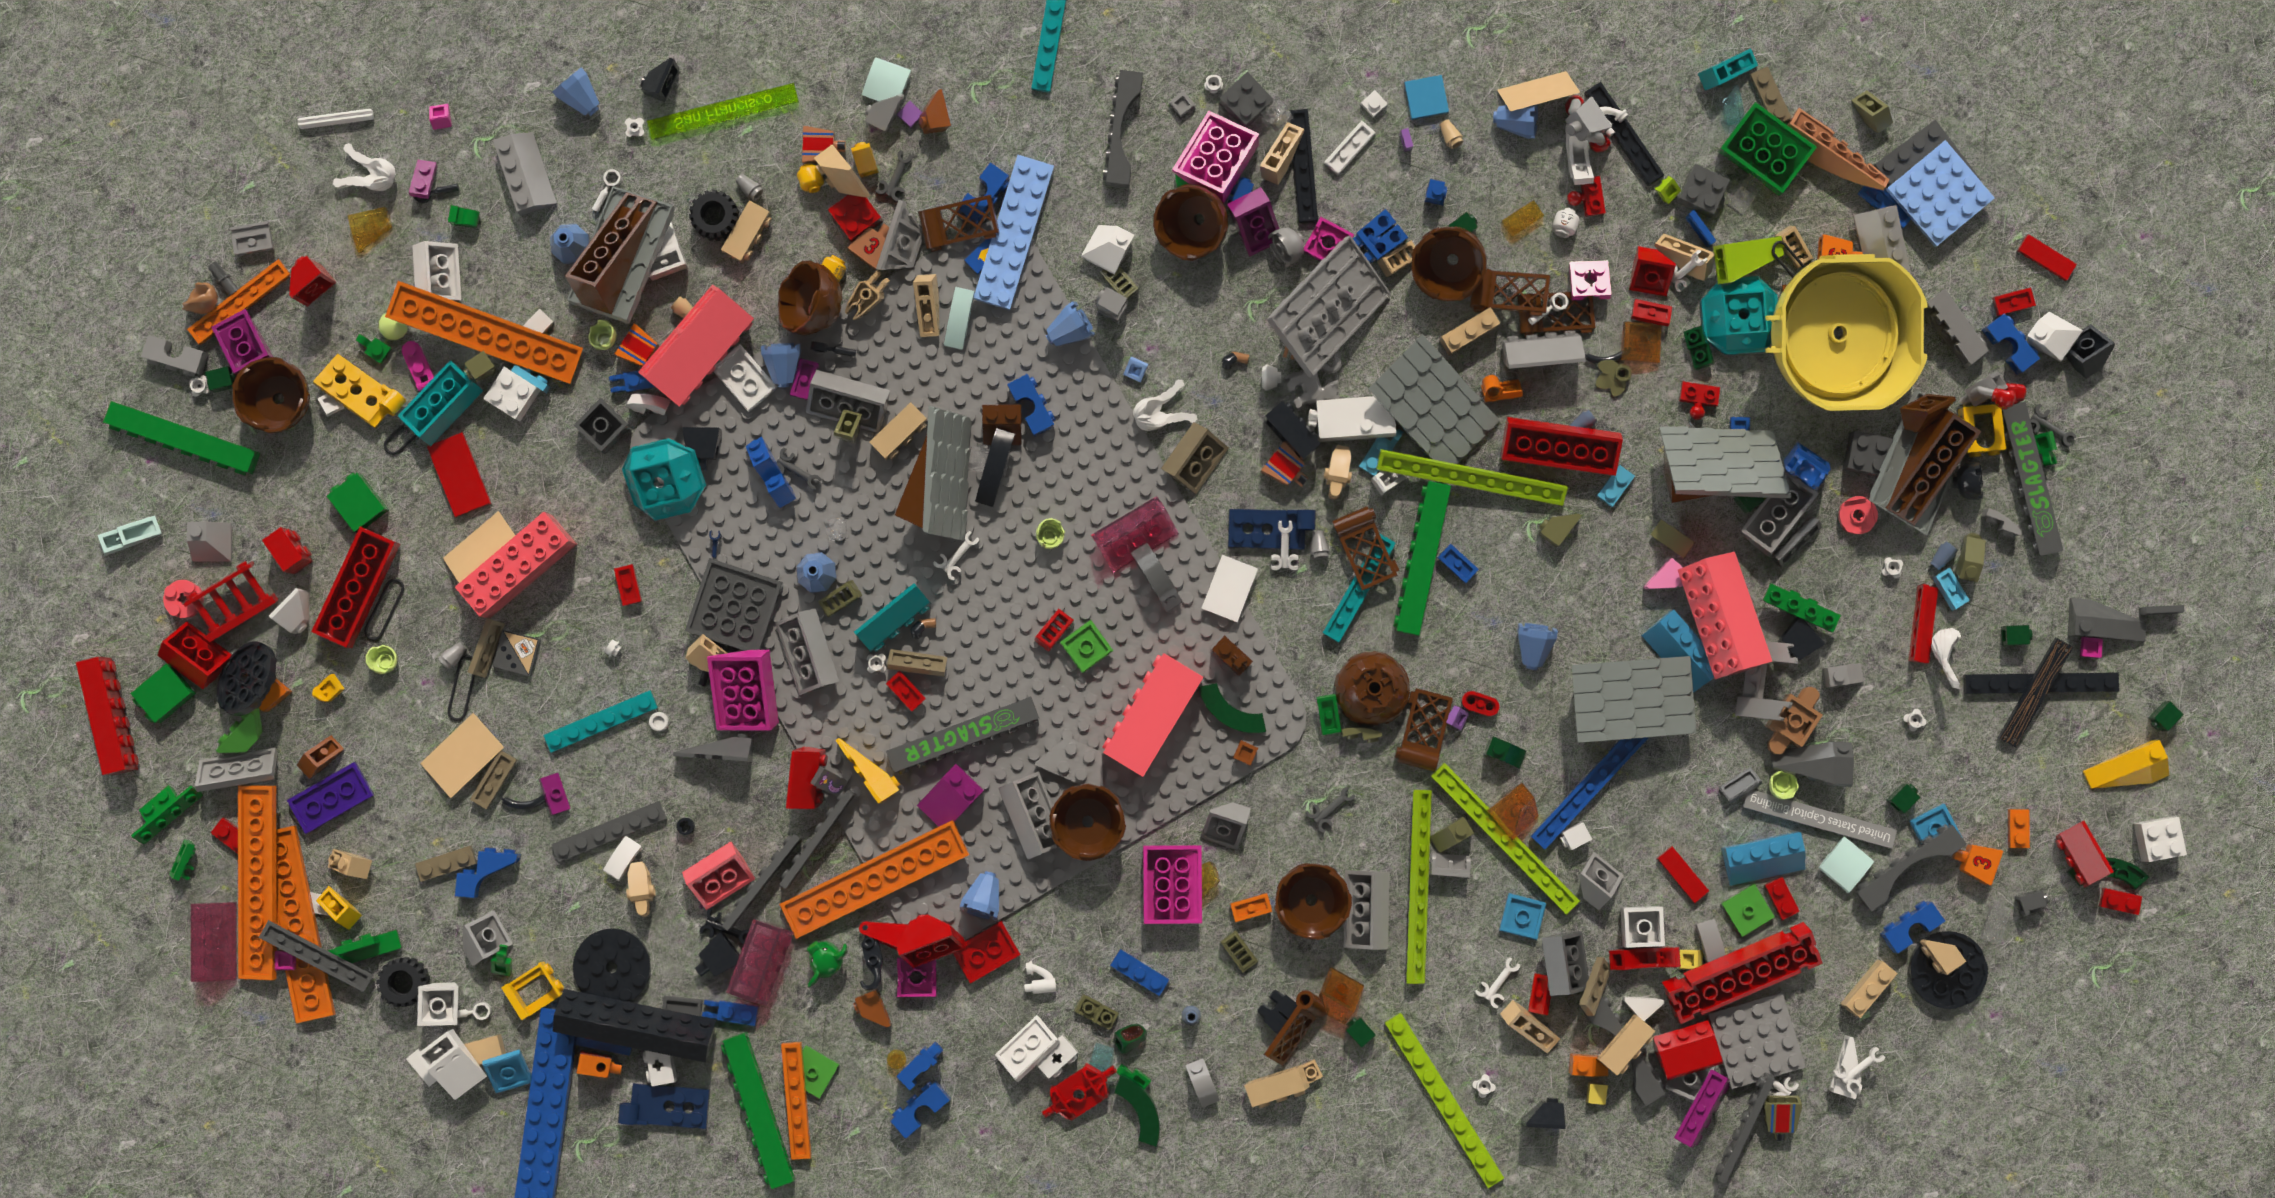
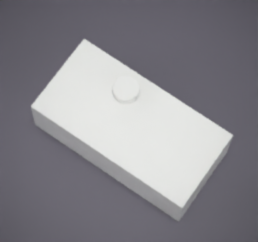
M1374 396L1317 400L1319 442L1396 437L1395 419Z

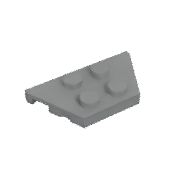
M898 200L876 267L877 270L914 267L923 239L921 225L917 223L914 214L909 213L905 207L907 204L903 200Z
M1069 737L1061 740L1035 763L1038 767L1080 785L1092 784L1104 787L1102 752Z

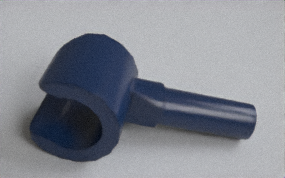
M711 530L709 537L712 540V557L717 558V545L722 535L718 531V537L713 538V531Z

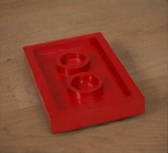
M1002 921L965 942V949L953 953L970 984L1021 955Z

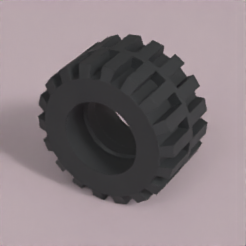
M707 190L704 191L705 194L703 195L700 193L697 195L698 199L692 201L693 206H690L689 209L691 212L689 218L692 226L703 238L706 237L708 240L713 241L715 239L716 241H721L720 238L727 239V235L731 233L740 217L736 204L729 195L722 191L712 190V192H709ZM712 206H721L725 210L724 219L717 225H708L704 221L705 212Z
M410 957L389 961L388 964L382 967L383 970L378 973L380 978L376 981V984H379L380 987L377 988L378 992L382 993L380 997L386 999V1003L389 1005L393 1004L394 1007H406L417 1003L418 986L428 985L430 976L426 974L428 972L427 968L424 969L422 962L418 963L417 959H410ZM399 971H406L413 980V986L406 994L399 992L394 984L395 976Z

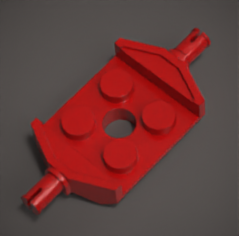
M1086 1063L1083 1068L1057 1085L1050 1087L1052 1104L1042 1111V1114L1047 1118L1056 1112V1114L1059 1113L1068 1120H1074L1109 1097L1107 1080L1110 1076L1117 1073L1116 1068L1112 1065L1104 1072H1101ZM1082 1090L1084 1097L1076 1098L1074 1091Z

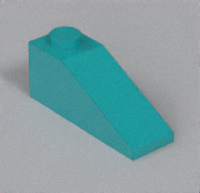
M1750 48L1697 74L1706 91L1757 67L1758 63Z

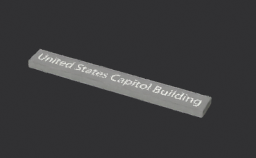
M1755 790L1745 794L1742 806L1743 808L1890 849L1893 848L1897 833L1895 829L1791 800H1781L1773 795Z

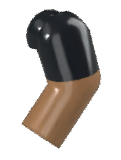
M1231 352L1223 357L1222 367L1229 370L1232 364L1236 362L1247 364L1249 355Z
M936 618L919 619L911 627L912 637L919 639L922 637V632L925 628H936Z

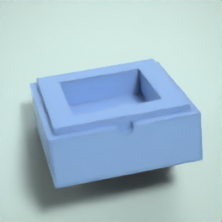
M1130 357L1123 375L1141 383L1148 364Z

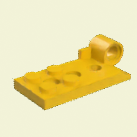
M338 353L313 381L315 386L374 428L378 426L387 414L394 416L406 403V399L399 392L388 388L384 384L381 385ZM338 376L346 377V381L342 384L337 383L335 380ZM354 387L362 389L358 395L352 394L351 390ZM369 398H375L377 403L374 406H369L366 404V401Z

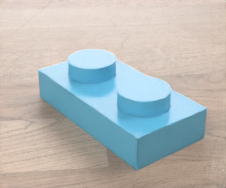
M514 365L511 370L546 394L551 388L546 384L548 381L540 375L537 377L531 375L532 370Z
M1618 465L1616 476H1610L1597 494V497L1610 507H1613L1635 475L1621 465Z
M1950 568L1945 569L1932 578L1952 611L1970 601Z

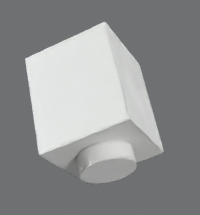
M1580 822L1562 831V837L1560 838L1564 848L1568 847L1569 850H1573L1592 840L1584 822Z

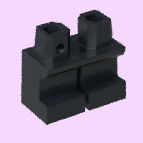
M1275 989L1269 995V998L1276 1003L1273 1008L1270 1009L1263 1003L1257 1009V1012L1263 1018L1262 1020L1278 1035L1287 1022V1019L1279 1011L1289 1019L1297 1004L1287 994L1283 995Z

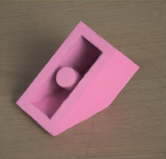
M1673 558L1668 559L1643 588L1646 590L1673 589L1677 586L1681 588L1683 585L1678 569L1683 567Z

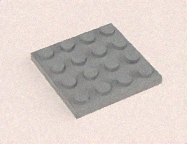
M1782 992L1707 1014L1721 1053L1726 1076L1730 1079V1089L1757 1082L1759 1077L1763 1076L1765 1072L1775 1077L1806 1067Z

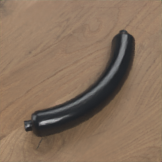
M1629 346L1624 347L1620 352L1608 357H1599L1588 353L1587 355L1585 354V358L1587 361L1595 364L1603 360H1614L1617 362L1629 354L1630 348Z
M544 794L526 802L515 801L508 797H502L501 799L503 804L515 809H531L546 801Z

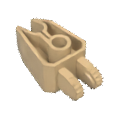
M875 271L869 280L860 281L852 293L845 313H850L858 305V311L853 320L866 315L884 299L883 290L890 280L885 278L878 287L873 284L880 277V271Z
M1337 445L1332 453L1329 468H1325L1323 479H1327L1326 484L1330 485L1328 496L1332 500L1338 499L1342 487L1345 488L1346 483L1350 484L1352 472H1349L1351 453L1347 446Z
M631 863L627 873L629 889H626L627 899L635 904L638 915L648 917L650 913L649 901H653V896H656L655 886L651 883L650 872L645 863Z

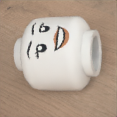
M1565 208L1556 213L1552 228L1557 236L1569 238V236L1575 234L1580 219L1573 209Z

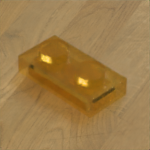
M1533 200L1501 222L1510 236L1513 237L1543 218L1544 214Z

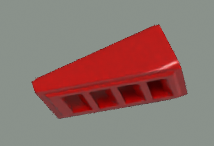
M1058 609L1035 636L1034 641L1049 652L1074 620ZM1059 617L1064 622H1066V624L1063 625L1056 618ZM1052 623L1058 626L1061 630L1058 631L1055 627L1052 626ZM1049 629L1056 636L1053 637L1051 634L1047 632V630ZM1042 636H1045V637H1046L1048 640H1050L1051 642L1049 643V642H1048L1047 640H1045Z

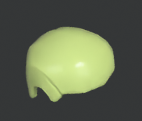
M386 313L383 314L379 320L380 333L388 340H398L404 337L408 331V325L385 317Z
M598 320L596 325L590 327L589 343L597 350L611 348L617 339L615 327L607 320Z
M1049 518L1043 520L1038 525L1036 539L1042 547L1053 549L1063 542L1065 531L1060 521Z
M388 646L371 647L366 654V664L375 673L386 674L393 671L397 666L398 656L394 649Z
M1783 771L1775 772L1769 780L1770 792L1774 797L1781 800L1793 798L1799 788L1796 776L1784 773Z

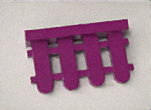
M1712 1069L1710 1070L1674 1137L1675 1139L1691 1148L1700 1143L1704 1128H1707L1711 1123L1710 1117L1713 1111H1717L1721 1101L1719 1100L1721 1096L1726 1094L1730 1087V1079Z

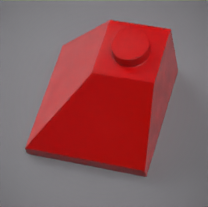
M1638 246L1633 261L1629 290L1667 297L1676 263L1657 249Z

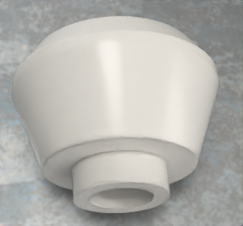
M1268 364L1262 367V388L1267 391L1277 387V383H1281V372H1277L1276 367Z

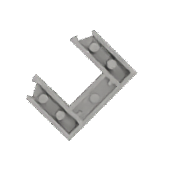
M1766 641L1772 662L1798 664V659L1796 657L1791 658L1788 648L1794 647V644ZM1767 663L1746 671L1743 696L1737 697L1735 716L1784 721V718L1779 715L1784 706L1791 708L1793 702L1763 699Z

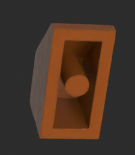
M942 89L932 95L919 116V125L923 129L924 134L943 132L951 126Z
M330 735L304 753L297 766L310 779L327 767L344 748Z
M878 989L855 998L856 1002L853 1005L857 1014L860 1013L863 1018L885 1027L892 1025Z

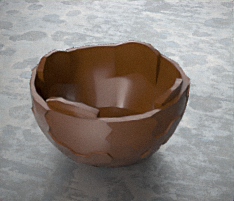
M1181 185L1178 188L1167 191L1162 196L1153 216L1154 233L1160 245L1168 252L1182 260L1194 261L1210 254L1219 248L1224 241L1228 230L1227 211L1221 199L1209 189L1199 185ZM1198 213L1204 216L1203 224L1198 223L1196 220Z
M1457 226L1438 227L1429 231L1414 247L1411 255L1412 276L1418 288L1432 299L1460 301L1471 296L1487 271V256L1482 243L1474 234ZM1455 254L1458 257V263L1451 264L1448 261V256Z
M802 260L795 265L789 276L781 283L778 291L779 320L782 327L798 335L814 334L831 326L839 317L842 307L840 304L843 300L842 289L836 276L824 265L810 260Z
M278 357L251 361L239 371L232 385L233 403L237 416L243 423L267 433H279L294 427L301 421L309 407V387L304 375L295 365ZM278 394L284 396V401L281 404L275 403V397Z
M1362 652L1353 655L1342 666L1334 681L1336 700L1343 715L1358 725L1374 726L1388 724L1402 713L1409 700L1410 683L1405 669L1393 657L1383 652ZM1372 682H1376L1380 686V690L1376 694L1371 693L1369 690V685Z
M1082 784L1068 788L1055 802L1049 815L1052 839L1055 844L1072 858L1082 861H1092L1108 855L1120 843L1126 830L1124 812L1118 797L1101 785ZM1085 816L1093 818L1094 823L1091 827L1083 825L1082 820Z
M1309 863L1298 865L1282 877L1277 886L1275 898L1276 914L1281 924L1296 936L1317 940L1330 937L1349 917L1352 896L1349 893L1345 880L1334 868L1328 865ZM1310 894L1315 895L1317 899L1316 903L1312 906L1306 903V897Z

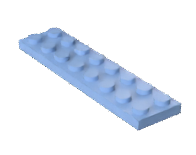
M1017 155L997 220L999 232L996 233V237L991 239L974 294V300L1010 310L1054 165Z

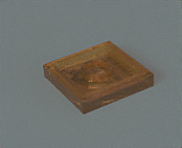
M1623 322L1621 360L1660 363L1662 325Z

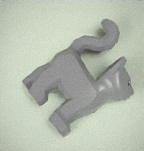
M1334 356V365L1330 366L1325 363L1321 369L1327 373H1336L1341 368L1340 358ZM1304 371L1293 372L1284 377L1290 393L1294 392L1298 386H1302L1305 392L1294 400L1297 411L1302 410L1303 405L1317 403V400L1339 399L1338 380L1321 387L1318 372L1312 377H1308Z

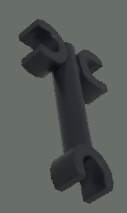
M712 908L707 910V919L705 925L700 928L699 934H703L704 930L708 928L710 930L709 937L712 938L715 934L714 929L739 938L742 944L749 943V941L744 940L743 935L745 933L752 935L753 932L751 930L741 931L732 928L731 931H727L722 927L723 923L717 921L721 918L722 912H718L717 917L714 918L711 916Z

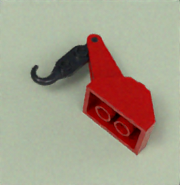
M928 914L917 916L909 924L864 921L859 926L860 933L865 936L862 942V950L866 966L873 974L874 981L870 985L860 981L861 987L865 990H873L881 982L883 957L879 943L896 949L898 955L912 968L965 949L964 937L951 925Z

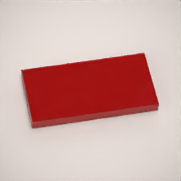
M463 432L436 442L432 446H427L454 517H459L491 504L490 497Z

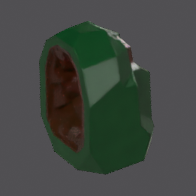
M1131 1024L1115 1032L1114 1043L1119 1053H1128L1130 1050L1140 1046V1043L1147 1037V1031L1142 1025Z

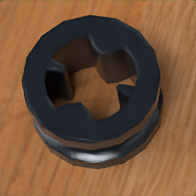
M682 818L677 822L676 828L680 834L688 835L694 831L695 824L690 818ZM685 821H688V825L691 826L690 830L686 829L687 832H684L683 827H681V823H685Z

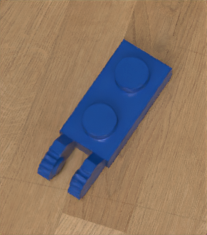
M638 371L609 377V381L612 382L625 381V386L611 388V393L656 388Z
M704 1000L706 1006H718L719 1008L718 1013L702 1012L703 1017L756 1026L759 1006L722 1000L720 1002Z

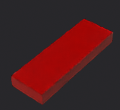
M2029 234L2026 235L2017 249V252L2064 281L2068 280L2077 265Z
M1673 846L1657 857L1658 861L1693 903H1696L1709 892L1708 888Z

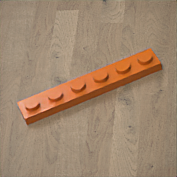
M276 260L187 330L196 342L202 345L215 335L211 328L212 326L244 309H249L288 279L291 273L281 260Z
M802 1042L782 1043L781 1050L791 1160L810 1159L812 1154Z

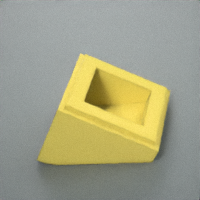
M1680 950V969L1692 970L1703 965V951Z
M1588 1083L1586 1102L1606 1105L1608 1085Z

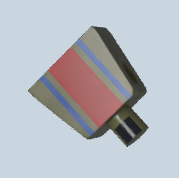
M1767 1096L1763 1104L1764 1120L1768 1132L1774 1133L1776 1141H1785L1786 1133L1796 1132L1802 1109L1799 1096Z

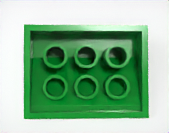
M1755 102L1717 152L1773 193L1780 196L1817 147Z

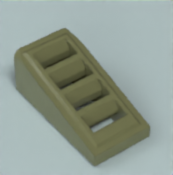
M1120 266L1115 275L1112 274L1110 277L1107 275L1109 271L1104 269L1100 272L1114 291L1127 299L1139 291L1136 284ZM1120 273L1122 276L1113 282L1112 279ZM1125 279L1126 282L1118 288L1117 285ZM1130 285L1131 288L1123 293L1122 290Z
M850 580L819 600L818 603L827 617H830L860 598L862 593L855 582ZM847 587L849 588V590H850V592L852 593L853 597L850 595L849 591L847 590ZM841 591L847 598V601H845L842 595L840 594ZM833 596H836L841 605L838 606ZM828 599L835 609L832 610L826 602Z
M1236 930L1220 941L1242 972H1245L1258 962ZM1235 938L1238 939L1236 943L1228 947L1227 944ZM1240 944L1243 946L1235 953L1231 951ZM1246 950L1247 953L1240 959H1237L1236 956ZM1250 956L1252 959L1242 966L1241 962Z

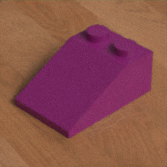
M1260 187L1227 204L1249 257L1269 248L1270 244L1273 243L1272 238L1268 239L1269 234L1279 229L1271 202Z
M246 309L211 327L236 376L251 361L273 357L268 345Z
M955 764L917 806L939 827L952 820L955 822L985 790L958 764Z

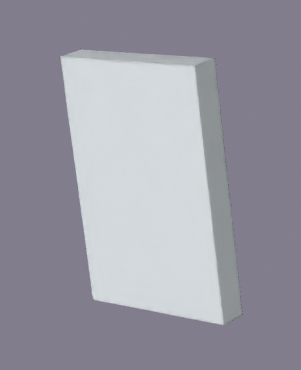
M741 344L733 349L722 361H719L713 371L748 412L752 411L778 388Z
M1222 555L1201 609L1238 622L1258 568Z
M1036 1015L995 1056L1014 1080L1019 1082L1060 1041L1042 1019Z

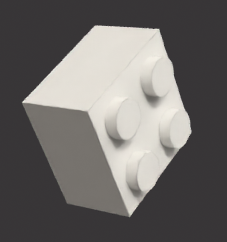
M504 367L483 399L520 422L541 390Z
M2166 817L2134 823L2141 862H2152L2187 855L2179 817Z
M1663 907L1620 908L1623 947L1665 946Z

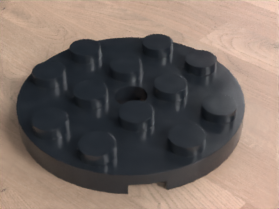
M258 641L248 642L239 647L230 656L231 662L227 669H222L217 685V701L220 708L230 715L244 716L259 708L276 680L277 659L269 646Z
M618 928L603 929L591 934L580 944L574 956L573 975L582 993L630 1002L644 990L649 981L651 959L644 943L633 933ZM609 962H614L617 965V970L614 973L609 972L607 969Z
M1953 931L1936 932L1924 938V940L1955 945L1966 962L1956 968L1951 975L1938 973L1932 965L1934 961L1930 956L1927 957L1921 949L1923 946L1919 943L1914 949L1909 962V976L1917 994L1927 1003L1943 1009H1956L1973 1002L1983 991L1988 977V965L1980 946L1970 937Z

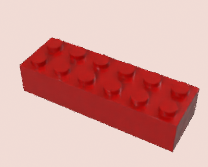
M1507 417L1500 454L1502 460L1616 476L1623 438L1621 433Z
M359 527L314 624L312 633L346 648H353L400 543L366 528Z
M94 657L75 662L102 775H119L138 770V757L134 754L132 747L134 746V740L128 730L130 723L124 713L125 702L119 692L121 685L115 676V662L107 657Z

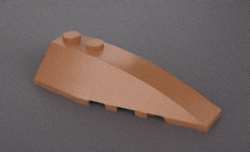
M1797 109L1787 125L1817 147L1809 157V162L1843 179L1879 190L1886 188L1889 179L1871 163H1864L1863 156L1858 152L1853 153L1847 148L1849 144L1844 140L1840 142L1833 136L1835 132L1802 109Z

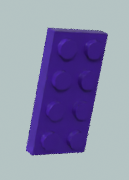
M353 762L288 799L287 802L304 833L308 834L373 797L374 793L358 764Z

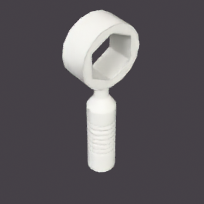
M614 169L604 173L603 179L606 187L600 192L592 207V210L597 213L608 196L609 188L612 186L617 187L621 183V175ZM609 174H617L618 179L616 183H608L607 178Z
M1563 293L1554 294L1549 300L1550 306L1547 307V312L1542 313V316H1531L1528 319L1529 323L1535 324L1549 314L1551 309L1561 311L1568 305L1567 296ZM1555 297L1562 299V307L1555 305Z
M481 1002L476 1004L471 1011L466 1009L458 1010L457 1018L474 1014L477 1019L484 1020L491 1015L492 1009L488 1003ZM481 1005H485L488 1009L487 1015L480 1017L477 1013V1009Z

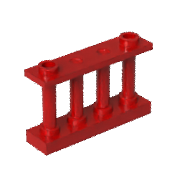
M246 561L236 566V571L200 593L194 591L186 596L187 600L183 605L186 607L192 603L209 627V632L205 636L209 643L277 602L278 598L275 593L270 596L268 593L265 594L250 572L249 568L254 565L253 561L248 564ZM241 573L244 575L259 597L258 603L252 605L247 602L233 581L234 577ZM226 583L242 607V612L238 615L232 614L216 588ZM208 593L225 616L224 620L226 622L220 626L214 622L199 600Z

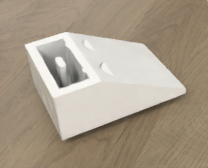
M672 221L652 265L649 276L652 281L688 268Z
M453 1029L444 1033L416 1054L426 1070L454 1100L487 1077Z

